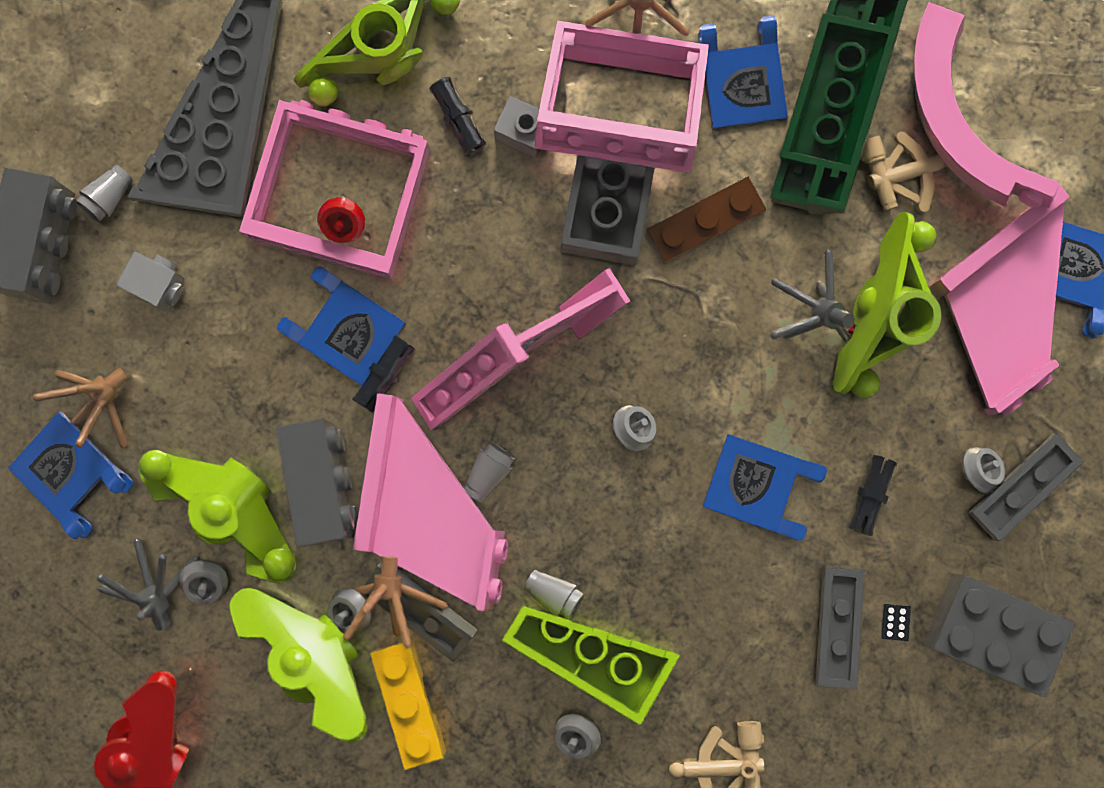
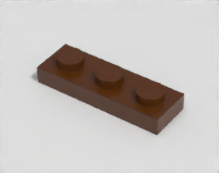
M748 176L647 228L646 232L661 260L666 264L765 213L767 209Z

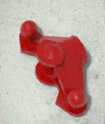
M163 670L154 672L143 685L123 701L122 706L126 715L115 720L109 728L106 744L97 752L94 760L95 776L103 785V788H172L189 747L179 742L175 715L178 683L175 676L170 672Z

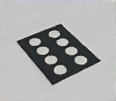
M884 604L881 639L909 641L911 606Z

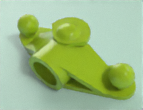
M379 0L362 8L294 77L295 84L299 88L309 85L308 96L310 100L316 105L328 106L333 104L338 95V87L335 81L326 77L329 73L380 74L377 77V81L381 85H388L404 77L422 57V50L419 47L414 49L412 47L426 0ZM430 0L432 9L440 15L454 13L460 3V0ZM404 10H407L405 19L403 21L400 13H402ZM387 30L396 35L395 40L383 49L368 47L370 39L380 31ZM355 47L359 53L345 55Z
M901 212L894 219L880 244V263L876 274L865 282L856 298L853 310L856 327L851 339L839 352L833 387L838 393L846 394L852 390L854 395L859 398L873 397L879 391L881 381L877 373L869 368L912 345L925 343L934 336L940 326V305L930 292L915 253L931 249L936 243L937 234L935 228L927 222L920 221L914 223V216L908 212ZM906 302L900 314L899 321L897 322L898 311L901 308L902 304Z
M161 450L148 451L141 457L138 471L154 502L182 499L189 505L188 517L193 532L200 540L214 545H222L232 540L244 549L246 575L279 584L287 582L292 578L296 571L295 558L265 503V500L272 491L255 474L232 458H229L223 466L177 457Z
M245 588L236 592L230 602V613L239 639L266 640L270 644L272 649L268 658V671L273 681L281 687L284 694L292 701L302 704L315 702L313 726L344 743L354 744L361 741L366 735L367 722L351 668V663L359 657V654L349 641L343 639L344 635L325 614L315 619L253 588Z

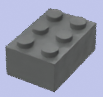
M577 155L561 240V252L636 266L655 167Z
M4 167L0 184V293L3 295L50 304L52 295H56L58 292L60 274L57 272L60 259L65 257L68 250L69 239L66 233L69 221H72L76 215L77 203L75 193L51 176Z
M324 418L276 427L297 547L314 546L355 538L354 529L357 526L358 513L356 506H350L347 491L352 490V479L349 468H344L341 462L340 453L346 451L342 430L337 429L335 424Z
M952 574L923 646L1030 693L1046 697L1075 623L966 575Z

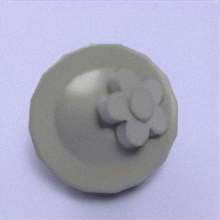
M629 405L620 408L613 418V430L616 438L624 447L638 452L647 449L651 445L656 434V423L649 411L643 407Z
M974 447L969 449L964 455L963 473L965 481H969L978 491L983 493L993 492L1004 480V464L999 455L992 449Z
M205 560L195 561L185 566L179 578V584L184 595L190 601L202 605L210 604L220 598L226 592L229 582L227 573L221 566Z
M340 589L332 596L328 605V618L341 633L345 634L367 599L354 589ZM371 611L366 615L354 634L362 633L368 628L371 620Z
M564 715L557 721L554 727L555 743L558 749L570 758L582 759L592 755L601 744V735L597 726L589 718L582 715Z

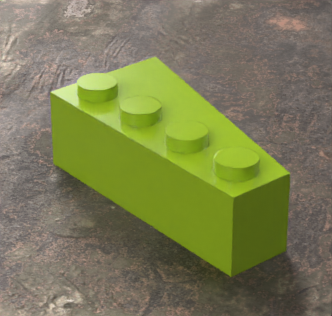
M525 606L520 608L500 642L634 725H641L680 657V654L661 650L635 640L616 636L603 630L584 626Z

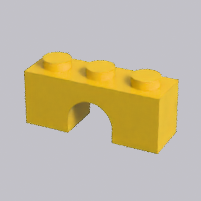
M411 638L412 646L408 649L404 647L402 641L376 649L370 653L405 770L444 758L446 753L436 714H433L426 696L423 683L424 674L413 638Z

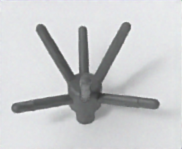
M830 249L825 251L826 287L822 281H818L816 284L822 296L818 301L776 278L772 279L771 284L812 307V317L772 332L770 335L772 339L780 337L788 339L824 326L829 329H836L843 341L849 340L850 336L845 328H850L855 318L852 313L845 311L843 304L835 301L833 253Z
M137 538L133 541L146 588L137 595L107 576L98 574L97 580L104 584L98 587V591L137 604L141 610L136 616L137 620L141 621L144 618H151L156 630H163L171 624L166 613L169 607L166 597L179 584L180 573L185 566L199 561L200 558L194 555L164 587L167 558L166 555L161 554L158 558L156 584L154 586L142 542Z

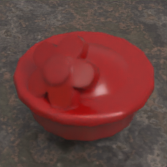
M336 197L329 199L321 205L317 214V223L320 231L327 239L336 243H349L361 236L365 228V216L356 202L348 198Z

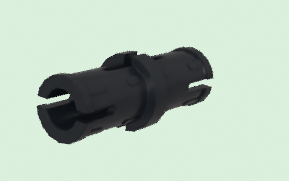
M444 77L433 83L429 89L444 114L443 121L446 127H451L464 154L470 155L486 145V141L471 117L473 111L469 105L464 104L451 77Z
M394 335L393 340L377 364L372 363L369 367L371 373L352 400L373 413L377 394H384L391 384H396L398 378H396L397 374L415 348Z
M873 455L864 487H859L857 495L860 498L851 524L848 527L853 531H860L865 517L861 533L868 536H873V530L882 504H887L889 496L885 494L894 469L897 466V462L888 459V461H885L882 473H880L885 457Z

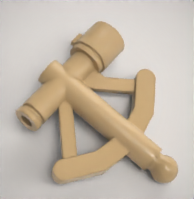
M903 131L894 136V141L897 145L888 158L885 156L886 153L881 137L868 138L861 161H864L865 165L870 167L872 175L868 176V184L872 190L877 189L883 211L898 207L894 194L896 192L916 203V210L919 213L927 212L930 208L935 189L933 172L942 170L944 167L948 168L939 155L927 158L922 146ZM903 150L909 153L914 161L892 168ZM920 176V194L917 195L898 183Z
M757 721L737 723L739 747L736 748L721 738L722 731L719 727H712L699 748L698 761L684 762V764L673 763L669 767V774L675 779L685 776V778H698L701 788H713L710 777L737 776L727 788H739L743 782L745 783V788H761L760 775L764 774L763 758H759L758 750L761 748V744L764 743L761 723ZM717 744L737 760L710 761V758Z

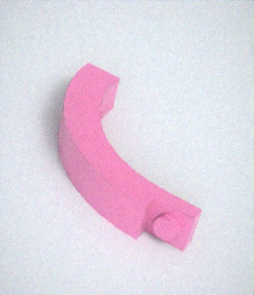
M928 2L916 39L914 92L920 119L932 146L956 176L987 199L1006 207L1012 194L1019 196V201L1028 206L1040 208L1042 205L1050 208L1060 183L1021 168L994 153L975 135L965 121L958 107L951 80V62L954 50L963 32L965 15Z

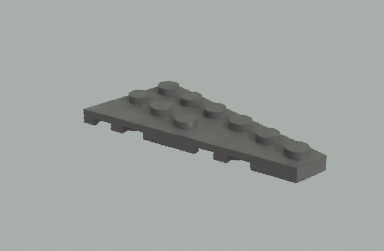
M235 0L221 26L222 31L213 48L211 50L208 49L202 60V68L195 80H191L163 131L165 135L154 155L151 154L144 166L146 169L137 186L134 185L127 196L130 200L244 217L282 0Z

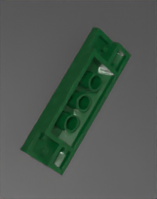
M908 0L829 1L826 14L823 13L781 150V163L770 196L771 202L808 210L809 215L845 213Z

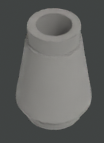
M115 165L111 170H108L80 190L81 196L76 200V203L91 218L100 222L104 217L109 218L133 179L122 168Z
M488 442L485 449L480 448L464 487L465 491L471 498L483 502L485 497L513 470L511 464L515 458L501 447Z
M537 570L531 573L523 589L530 593L551 614L567 620H571L584 597V593L577 590L578 585L545 573H540Z

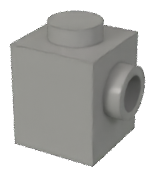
M509 96L494 128L495 140L537 158L540 149L535 148L539 109Z
M134 251L116 286L167 312L169 306H174L180 299L184 286L181 285L184 278L174 272L177 265L157 254L151 260Z

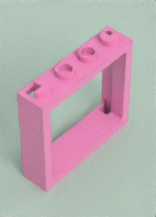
M557 21L537 119L535 148L690 173L697 144L709 45ZM564 58L690 78L684 132L554 112Z
M279 100L239 232L248 240L392 280L429 157L430 148L428 141L423 140L424 136L413 134L412 130L402 129L401 133L386 130L387 126L376 120L365 119L364 123L350 120L351 116L340 110L328 109V113L314 110L312 104L303 100L301 102L292 100L291 103ZM293 124L413 157L385 256L264 223Z

